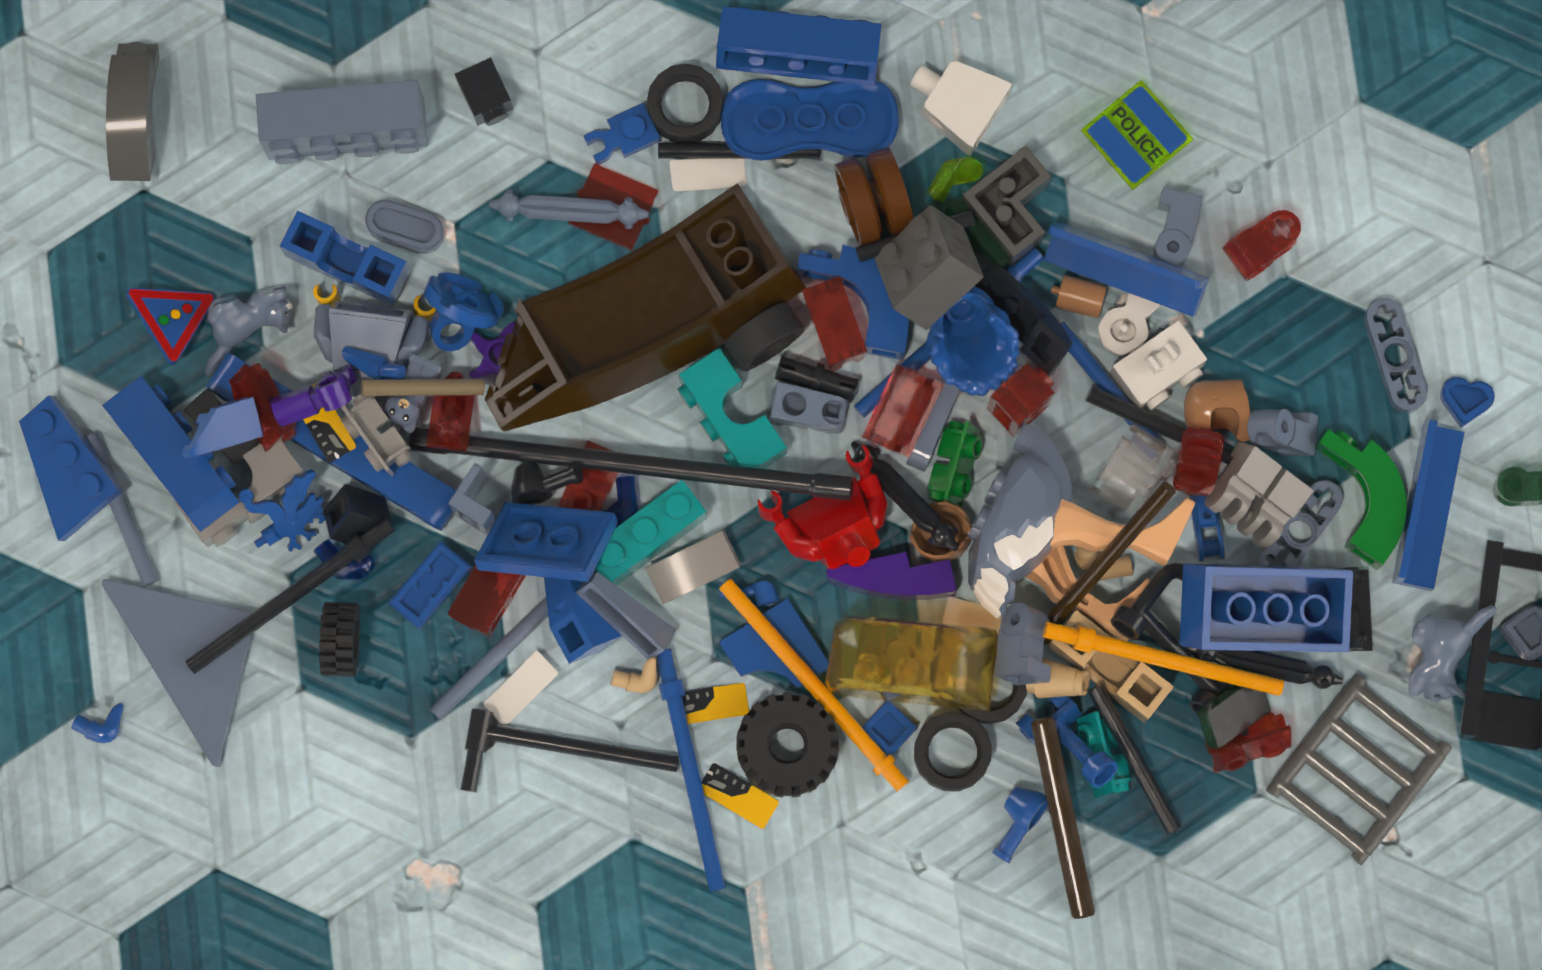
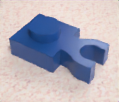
M643 103L607 119L610 130L592 131L584 135L587 146L597 141L605 145V149L601 153L593 155L597 166L608 161L612 154L619 149L624 158L661 142Z

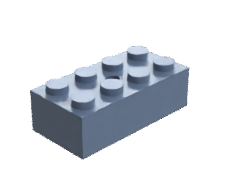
M418 80L255 94L259 142L268 159H275L277 164H293L299 162V157L315 156V159L319 161H330L338 159L339 154L355 153L357 157H373L379 155V150L395 149V153L410 154L418 152L419 147L428 146L425 100Z

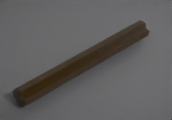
M1042 717L1031 722L1032 734L1070 913L1074 919H1083L1095 914L1093 897L1055 719L1053 717Z

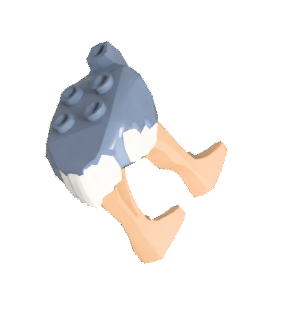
M1028 424L1023 425L1012 448L1022 456L1013 462L1008 472L1000 469L984 499V502L990 504V506L983 505L967 535L968 538L974 540L968 555V583L982 607L997 619L1007 612V604L1014 601L1017 591L1015 582L1023 577L1040 585L1050 600L1057 604L1077 581L1069 566L1064 546L1074 545L1091 552L1102 551L1124 527V525L1108 521L1071 503L1072 484L1070 473L1058 448L1043 430ZM1186 497L1165 518L1155 525L1145 528L1127 549H1132L1165 566L1176 547L1196 502ZM1146 578L1134 591L1118 603L1104 604L1088 593L1073 611H1079L1107 633L1108 637L1128 641V638L1121 635L1112 626L1111 618L1121 606L1131 607L1151 580Z

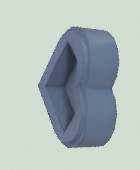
M1529 606L1499 627V632L1522 659L1528 661L1536 660L1542 656L1541 607Z

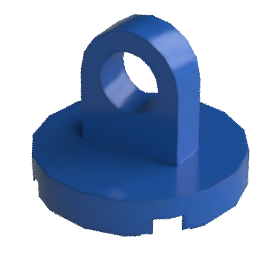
M444 272L439 273L437 278L435 275H432L424 289V296L429 304L436 309L429 327L435 345L444 351L460 350L467 345L476 327L492 328L497 325L504 312L503 303L497 294L490 291L488 296L480 291L483 285L461 274ZM453 323L461 326L458 333L454 336L447 337L440 334L443 327Z

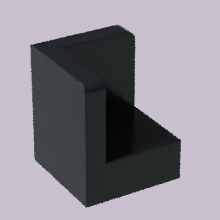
M348 484L343 485L323 510L330 539L341 543L346 542L356 534L360 537L385 518L392 525L387 502L383 496Z

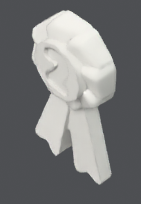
M1129 293L1126 305L1107 311L1099 323L1098 333L1103 348L1120 357L1127 356L1145 343L1149 334L1146 319L1162 305Z

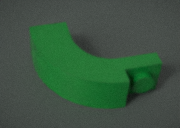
M1328 429L1315 446V450L1355 478L1361 487L1365 502L1361 523L1344 548L1375 570H1378L1384 565L1398 544L1405 525L1407 501L1402 478L1388 454L1372 439L1361 452L1355 448L1357 442L1348 434L1340 430L1334 433Z

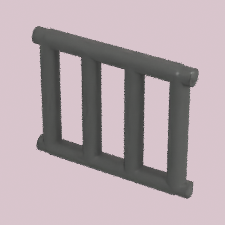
M1356 673L1275 775L1266 791L1276 798L1280 795L1350 849L1353 852L1351 857L1359 865H1363L1452 750V747L1442 740L1438 743L1365 687L1367 681L1360 674ZM1355 700L1427 755L1413 774L1341 719ZM1330 732L1402 787L1388 807L1316 751ZM1305 764L1309 765L1377 819L1363 839L1291 783Z

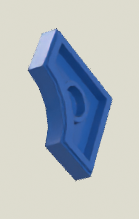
M788 599L783 600L763 613L765 618L817 677L832 667ZM749 623L719 641V645L740 677L754 672H772L786 678L797 690L803 686Z

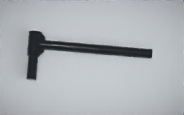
M472 709L465 743L467 755L460 790L477 792L483 753H487L489 749L494 747L495 742L677 772L679 756L498 726L499 722L493 715L494 712Z

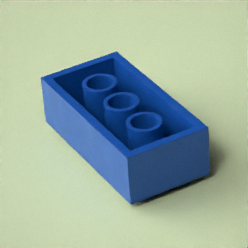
M1183 563L1179 645L1200 650L1349 652L1353 570L1315 566Z

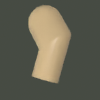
M1076 547L1074 558L1078 567L1086 571L1101 552H1091ZM1130 556L1119 557L1100 581L1132 576L1133 569Z

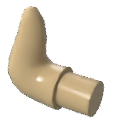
M651 657L646 660L642 673L631 671L627 673L614 669L610 685L635 693L651 691L657 683L656 658Z

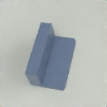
M474 463L448 504L456 517L487 536L496 519L492 511L474 501L487 481L483 468Z

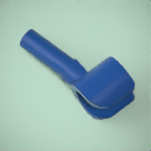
M760 581L751 586L740 587L747 597H755L758 607L767 606L779 601L775 586L768 581ZM719 590L720 599H726L723 593Z

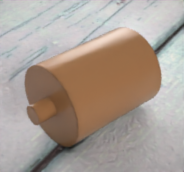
M1063 275L1061 286L1052 285L1051 293L1058 295L1055 308L1098 319L1107 286Z

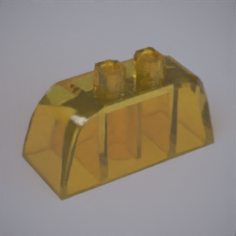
M845 614L834 624L825 683L827 689L834 696L989 711L998 633L994 629L985 627Z

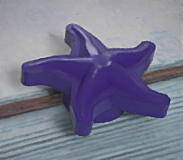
M509 323L499 334L498 338L494 340H485L477 333H473L471 341L483 359L479 367L470 372V379H482L494 374L498 375L500 366L497 361L506 335L512 334L515 323Z

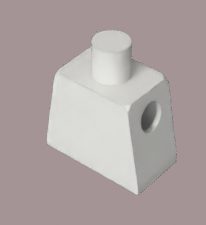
M954 60L949 63L942 76L921 65L910 83V86L928 96L922 107L921 115L970 157L1007 100L1012 88V84L1004 79Z

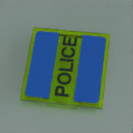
M1142 80L1080 130L1132 190L1137 188L1194 140Z

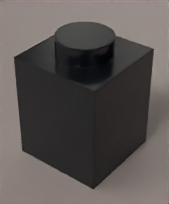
M491 57L454 74L477 126L486 123L487 126L497 124L508 117L507 112L513 110L509 94Z

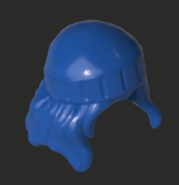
M975 286L931 326L926 339V347L932 357L931 362L936 365L937 372L945 380V383L947 385H954L960 391L967 392L971 396L978 395L983 397L988 394L990 389L998 390L1003 382L1009 379V376H1014L1015 369L1018 367L1016 357L1020 353L1018 346L1019 334L1011 325L1007 313L996 307L991 297Z

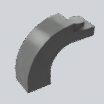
M140 42L118 43L116 55H111L106 97V145L110 181L151 180L155 161L152 99L160 58L158 44H143Z

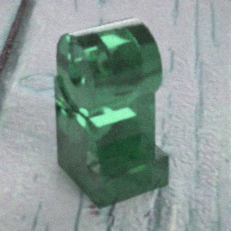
M1520 467L1505 469L1493 483L1494 497L1504 506L1542 505V471L1527 472Z

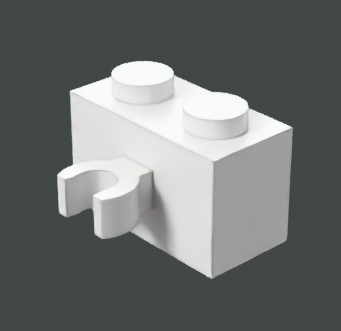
M1178 320L1113 365L1110 374L1133 405L1141 409L1148 406L1152 411L1171 397L1167 391L1180 383L1185 388L1203 375L1200 368L1204 366L1207 358Z

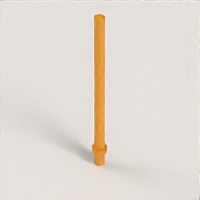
M731 578L719 588L723 595L875 766L873 772L877 776L882 774L896 792L902 789L909 780L895 766L894 762L896 759L891 754L887 756L736 583Z

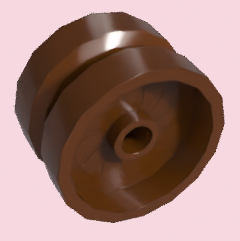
M889 147L868 153L866 164L870 179H867L862 165L855 158L834 164L841 206L859 246L882 239V226L879 216H882L888 232L892 235L902 232L911 220L914 219L900 170Z

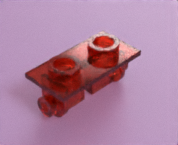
M260 363L250 367L247 364L243 365L229 380L232 394L235 400L243 397H254L263 437L256 439L260 441L263 449L267 452L280 439L282 442H286L297 436L295 431L297 424L293 422L282 427L278 424L269 400L278 397L280 393L268 369H263Z
M454 371L450 372L444 379L465 378L460 372ZM475 395L433 397L426 443L427 448L467 451Z
M1273 712L1265 714L1247 727L1249 735L1242 736L1240 732L1221 747H1218L1215 734L1211 732L1210 737L1204 739L1208 754H1212L1214 773L1223 770H1238L1249 761L1261 757L1273 758L1282 754L1286 749L1291 748V728L1289 725L1286 726L1282 713L1274 715Z

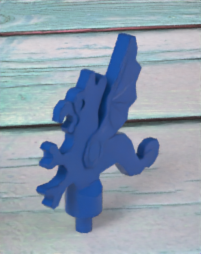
M313 469L305 471L302 475H294L292 481L284 485L285 492L281 495L283 507L275 500L252 502L251 500L254 497L250 489L243 488L239 491L238 498L241 503H244L245 508L249 512L268 514L274 522L260 531L262 537L254 541L258 548L266 543L272 546L282 538L289 537L287 548L292 552L294 548L302 549L301 545L296 541L297 535L306 537L308 541H311L312 536L317 535L314 529H305V525L307 523L312 524L314 518H319V524L325 521V515L322 513L323 508L321 506L324 501L323 497L320 495L316 498L312 492L309 493L305 500L307 489L316 475Z

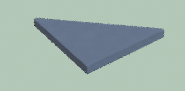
M103 579L102 586L211 765L220 767L252 634L196 674L190 670L185 661L248 617L252 612Z

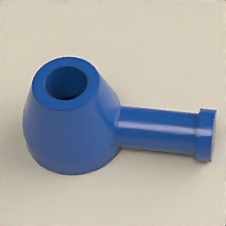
M1017 786L1011 792L1004 804V808L1014 823L999 846L994 848L993 854L1003 861L1010 863L1012 860L1011 856L1026 833L1032 830L1047 809L1046 795Z

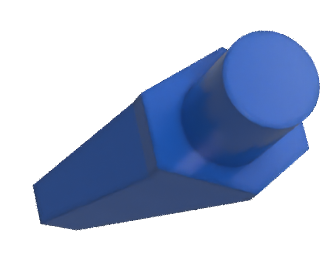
M346 346L342 350V356L347 363L373 380L405 378V366L390 364L384 356Z

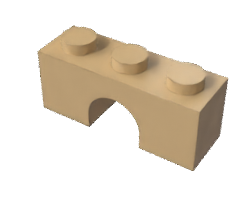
M1077 610L1064 625L1075 629L1081 625L1096 629V634L1109 636ZM1052 640L1048 646L1049 649L1073 668L1088 671L1092 683L1095 685L1102 683L1111 698L1143 723L1151 717L1174 687L1143 662L1139 663L1132 659L1095 650L1086 653L1074 650L1071 644Z

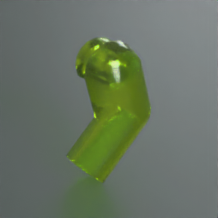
M972 157L947 160L941 165L926 193L931 198L944 202L953 185L979 180L983 174V166L980 161Z

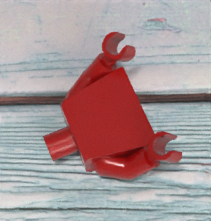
M861 445L865 452V458L859 463L853 462L849 451H846V461L852 471L858 473L861 478L857 481L855 476L853 477L851 501L814 497L786 512L788 518H785L782 514V498L777 492L770 491L771 499L776 504L772 509L765 508L758 499L760 517L775 523L776 526L773 529L790 553L796 558L811 562L820 561L828 569H836L846 563L852 567H859L869 560L870 550L879 546L881 541L877 530L884 525L888 503L877 474L871 473L870 469L873 465V458L866 446Z

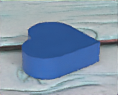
M1461 377L1448 379L1440 390V399L1460 428L1486 412L1493 405L1495 399L1494 391L1488 383L1483 381L1469 383Z

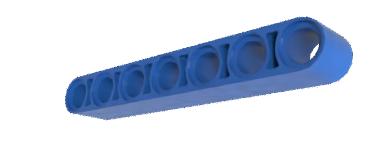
M230 353L225 355L205 386L209 391L226 402L243 397H254L259 421L430 526L442 531L453 514L448 503L455 494V489L410 462L401 467L396 462L392 464L390 468L395 474L392 477L384 468L377 472L363 453L369 449V446L361 435L355 440L352 437L356 444L355 449L333 462H328L303 419L282 427L278 424L273 414L271 403L274 398L290 393L292 390Z

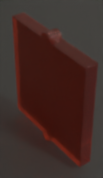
M594 163L583 189L577 191V196L584 199L609 200L617 205L622 204L625 198L630 197L639 208L650 213L659 191ZM649 218L638 220L631 229H626L625 225L619 220L608 224L568 221V225L633 251L643 226L648 225L650 221Z

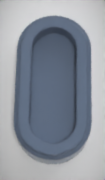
M391 200L377 201L367 210L365 216L366 227L369 233L379 241L420 254L432 253L443 243V225L439 218L432 213Z

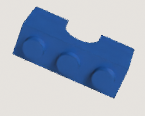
M298 210L279 246L285 257L394 307L411 272L407 261L371 244L369 248L359 245L335 231L334 227Z

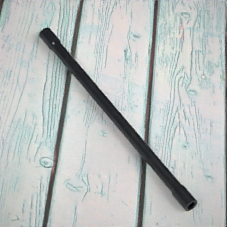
M416 427L409 436L410 451L442 455L451 453L565 467L577 463L582 469L810 494L818 498L851 501L853 492V477L825 473L807 474L454 434L446 430Z

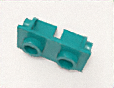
M1096 711L1076 719L1078 725L1077 736L1095 754L1105 752L1118 765L1115 775L1105 785L1095 788L1088 782L1089 786L1093 789L1094 798H1100L1111 793L1117 794L1129 791L1128 783L1132 782L1127 761L1123 754L1111 755L1110 749L1116 748L1118 745L1100 713Z

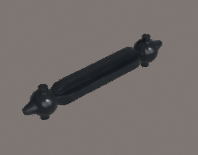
M853 441L851 443L854 451L852 460L855 463H859L864 460L865 452L861 446L862 444ZM863 444L867 447L873 458V465L870 469L871 473L877 474L883 491L920 529L931 533V537L928 538L929 544H935L937 547L956 551L959 548L955 540V534L958 533V529L955 526L951 527L948 524L941 523L939 514L889 463L878 458V455L881 454L878 447L874 448L871 445Z
M1185 647L1196 659L1208 662L1215 661L1221 665L1291 683L1304 684L1312 682L1319 689H1327L1332 685L1343 683V678L1335 674L1332 668L1327 665H1318L1314 668L1304 660L1263 651L1200 650Z

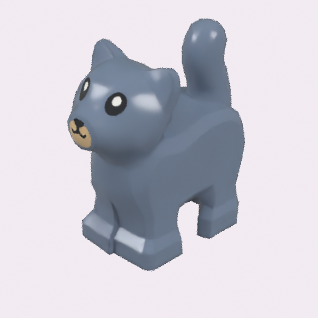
M411 353L404 379H441L440 372L442 367ZM391 396L382 409L389 418V421H392L390 428L394 426L399 434H402L404 429L408 433H412L416 428L419 413L422 412L430 396Z

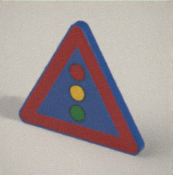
M130 288L126 293L129 302L170 365H175L207 314L211 303L215 300V296L208 292Z

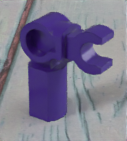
M347 364L342 371L333 374L331 371L326 372L323 375V379L314 388L309 385L274 398L271 407L278 424L282 427L316 415L321 407L324 408V411H332L349 403L352 400L350 393L351 385L357 381L352 366Z

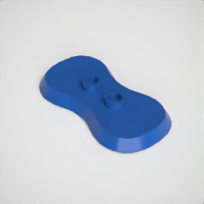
M766 79L750 80L737 85L727 94L721 111V129L728 147L734 153L744 158L759 161L775 159L805 149L826 150L847 157L864 158L868 156V153L889 147L896 137L899 123L898 107L893 93L885 84L875 80V86L832 82L812 88L794 87Z

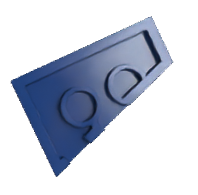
M48 395L19 420L57 539L58 541H66L121 494L124 489L57 398Z

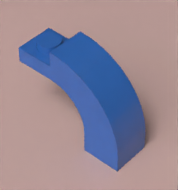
M842 245L840 260L832 259L833 254L822 250L812 249L809 250L808 254L800 253L797 264V273L800 277L845 286L856 293L864 303L869 319L864 353L903 360L908 337L909 319L893 309L875 259L860 263L855 248Z

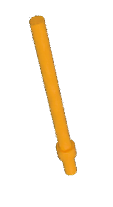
M1046 621L1043 628V638L1071 644L1074 650L1090 653L1092 650L1277 696L1282 694L1284 688V680L1096 634V629L1081 625L1075 629Z

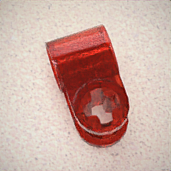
M1278 210L1252 228H1248L1238 234L1222 250L1244 280L1249 281L1295 246L1301 231V223L1292 212ZM1276 224L1279 228L1287 226L1290 229L1287 239L1283 235L1277 237L1273 235Z

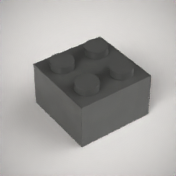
M929 205L919 216L912 219L909 225L890 243L886 244L881 249L879 255L874 258L893 309L925 330L931 327L984 277L964 227L932 205Z

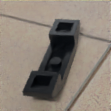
M973 249L984 276L975 287L986 292L993 300L995 306L1007 313L1011 325L1018 331V339L1023 343L1020 351L1046 375H1053L1072 346L1068 334L1056 317L1028 288L999 265Z

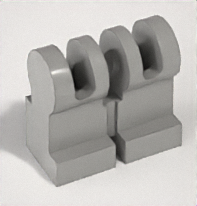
M1238 442L1231 453L1232 461L1221 478L1213 484L1207 493L1205 506L1214 513H1219L1223 510V520L1229 524L1237 523V530L1245 536L1253 533L1252 541L1261 548H1267L1279 538L1290 517L1294 518L1314 490L1288 470L1281 469L1282 466L1256 446ZM1255 497L1256 500L1253 504H1251L1253 498Z

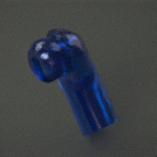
M635 476L616 478L617 500L607 510H602V512L615 513L618 521L616 528L638 512Z
M330 539L322 542L314 550V553L322 562H325L339 552ZM369 555L359 563L353 561L333 576L340 580L364 579L374 570V558Z

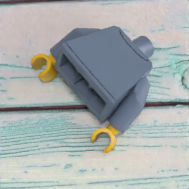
M319 284L314 287L313 294L319 304L315 308L314 338L325 360L333 363V371L335 373L342 371L345 365L349 364L342 356V350L345 346L384 356L390 364L404 365L405 368L409 365L411 353L417 355L422 349L430 325L428 321H431L436 310L434 307L429 311H423L419 308L422 295H418L414 299V316L411 317L412 310L340 301V293L335 284H332L333 292L327 298H321L322 289ZM352 366L357 381L351 385L350 393L352 397H356L361 394V380L373 379Z

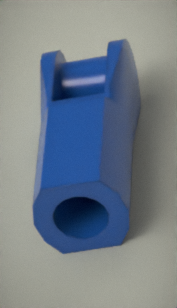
M1212 486L1196 487L1188 490L1189 499L1196 502L1191 515L1198 562H1203L1204 557L1218 556L1220 560L1225 559L1220 514L1214 513L1205 506V498ZM1214 529L1216 540L1202 541L1201 531Z

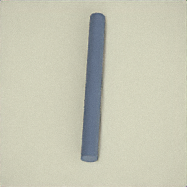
M93 433L86 436L87 441L116 478L99 434ZM121 493L109 504L143 587H147L158 582V578L124 495Z
M546 597L430 708L440 721L548 617Z

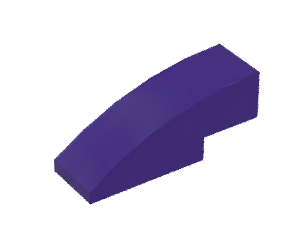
M903 552L870 559L859 567H852L846 564L836 569H826L827 582L849 591L878 598L932 600L952 597L957 592L950 559L909 567L907 553Z

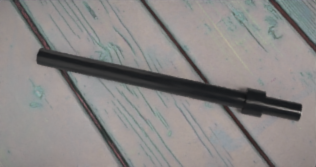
M385 518L360 537L356 534L344 542L345 548L187 659L185 662L190 670L196 674L353 561L359 563L369 556L371 548L395 532L390 522Z

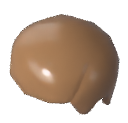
M948 501L930 503L929 505L939 514L941 523L948 524L951 527L955 526L958 529V533L955 534V540L959 548L956 551H952L948 548L937 547L935 544L930 545L928 538L931 537V533L920 529L914 522L911 534H909L910 541L922 557L933 562L948 559L952 562L960 558L971 543V539L967 535L972 528V521L967 513L958 505Z

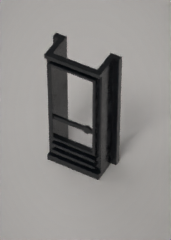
M1487 540L1476 613L1490 605L1495 606L1501 566L1542 572V555L1504 549V542ZM1493 615L1473 635L1459 734L1462 735L1461 739L1542 752V682L1539 701L1483 692L1487 660L1491 664L1503 662L1542 669V662L1501 656L1495 651L1489 653Z

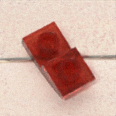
M587 440L584 447L586 449L613 451ZM582 469L584 475L583 482L566 486L558 507L602 511L619 473Z

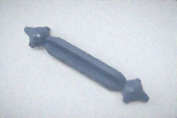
M506 190L505 194L499 199L489 201V207L498 210L500 214L506 217L507 221H513L514 216L520 213L531 219L607 224L619 220L625 225L626 229H631L638 220L649 218V211L639 208L630 197L625 198L622 204L617 205L609 200L529 195L519 199L513 194L512 190Z

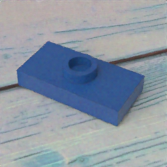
M440 541L391 598L388 604L416 628L421 630L473 568Z

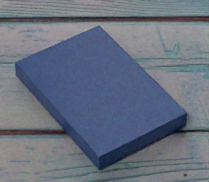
M505 502L474 561L477 569L481 571L589 582L618 521L615 513Z

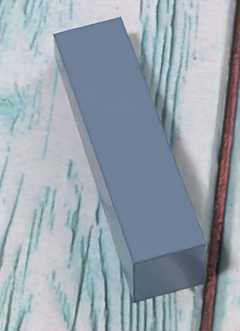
M598 572L591 576L589 582H582L576 592L646 659L656 657L663 652L676 631L675 628Z

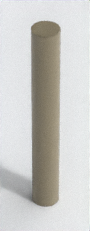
M484 379L361 380L362 396L484 395L485 392Z

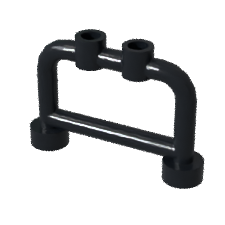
M1175 562L1162 567L1131 607L1121 606L1111 618V624L1121 635L1131 640H1137L1143 631L1146 630L1164 651L1194 658L1183 646L1179 645V641L1149 611L1173 579L1182 581L1183 564ZM1186 673L1200 688L1189 702L1191 710L1203 720L1211 722L1208 713L1223 703L1221 700L1233 684Z

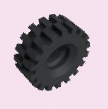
M783 692V694L776 696L772 694L766 696L765 700L755 703L741 720L736 737L738 761L751 783L753 782L761 791L781 798L783 796L799 797L801 794L816 790L821 783L828 779L831 771L834 769L839 751L838 731L834 725L833 718L830 714L828 715L818 701L814 702L809 699V696L803 694L801 696L794 695L792 692ZM783 729L797 731L804 741L801 755L791 761L779 759L771 748L774 735Z

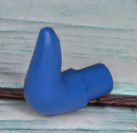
M122 703L115 705L103 724L96 720L91 721L78 714L72 723L71 729L85 735L86 739L97 743L112 742L119 733L124 706Z

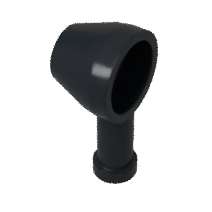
M537 463L521 464L514 470L511 485L512 502L530 505L545 502L552 497V491L573 483H582L584 480L583 471L577 463L569 465L567 469L546 476L541 466Z

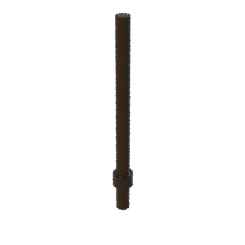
M1164 481L1048 613L1049 622L1062 624L1173 497L1176 490L1171 484ZM1045 638L1044 644L1048 645L1052 640Z

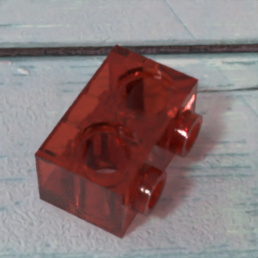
M1026 363L991 394L986 409L1015 438L1020 433L1024 424L1029 425L1050 406L1055 394L1051 389L1054 383L1040 367L1033 369Z

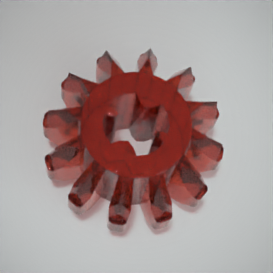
M1188 427L1184 431L1173 475L1175 490L1196 497L1197 495L1207 497L1214 491L1224 447L1222 433L1214 432L1212 429L1204 427Z

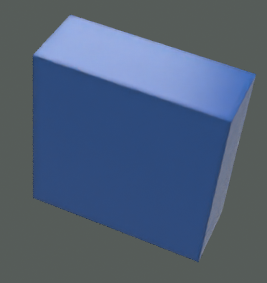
M889 700L862 727L887 756L890 754L893 756L918 729Z

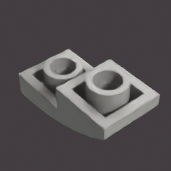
M722 530L649 565L645 569L662 604H665L742 565L725 531Z

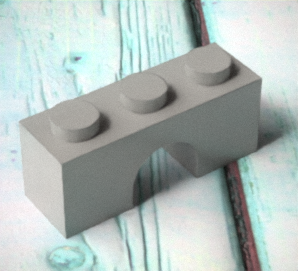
M277 433L243 455L253 475L252 484L249 488L254 497L251 500L252 502L263 500L276 501L285 492L284 485L290 483L294 475H302L304 473ZM236 497L239 501L237 505L203 531L199 532L178 503L175 502L200 540L207 547L215 544L216 547L225 544L237 534L234 530L247 520L252 524L266 515L249 512L245 508L244 503H241L239 498Z

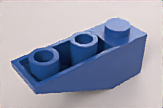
M544 577L550 630L569 664L599 653L623 637L576 593L584 581Z

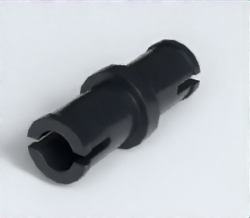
M783 354L781 355L774 378L775 380L779 379L804 388L835 395L846 399L850 403L853 401L855 389L859 381L857 377L853 378L824 369L825 364L817 362L815 366L786 357Z

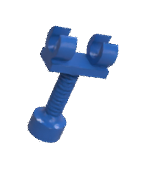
M1068 696L1048 698L1050 700L1049 703L1057 711L1051 717L1055 719L1059 741L1084 765L1081 771L1082 776L1093 787L1098 788L1105 785L1115 775L1118 767L1117 763L1105 752L1095 754L1069 728L1082 714L1077 705ZM1026 713L1015 724L1019 727L1020 732L1035 746L1031 729V722L1034 719Z

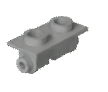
M359 394L353 399L355 407L351 410L345 405L341 407L346 416L340 420L354 440L360 435L369 446V449L363 453L375 470L379 472L384 468L392 477L395 474L390 466L395 462L399 467L407 464L412 459L409 453L411 448L406 444L394 426L380 434L378 428L388 422L389 418L379 406L374 396L369 397Z

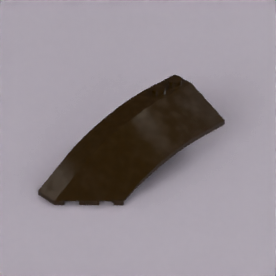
M737 183L667 232L620 259L563 286L522 301L519 297L515 313L518 315L512 334L506 335L497 361L500 369L495 384L489 385L484 400L503 432L596 406L638 389L701 358L723 345L736 330L749 320L772 306L788 302L807 289V287Z

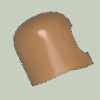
M1242 379L1204 380L1194 383L1188 389L1184 400V419L1186 426L1194 436L1209 439L1210 430L1226 429L1234 434L1237 443L1250 442L1247 431L1250 408Z

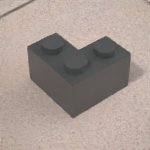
M1027 146L1023 147L966 191L961 201V206L964 210L972 211L977 226L1010 266L1019 261L1031 249L1041 244L1045 235V231L1024 206L1049 187L1051 175Z

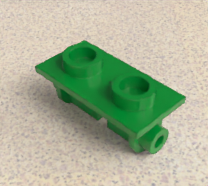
M950 421L949 426L944 427L937 456L950 460L948 465L934 463L926 489L930 492L928 499L935 502L946 500L962 508L964 498L969 496L972 488L971 472L975 460L980 457L983 448V432L970 422L965 421V424Z

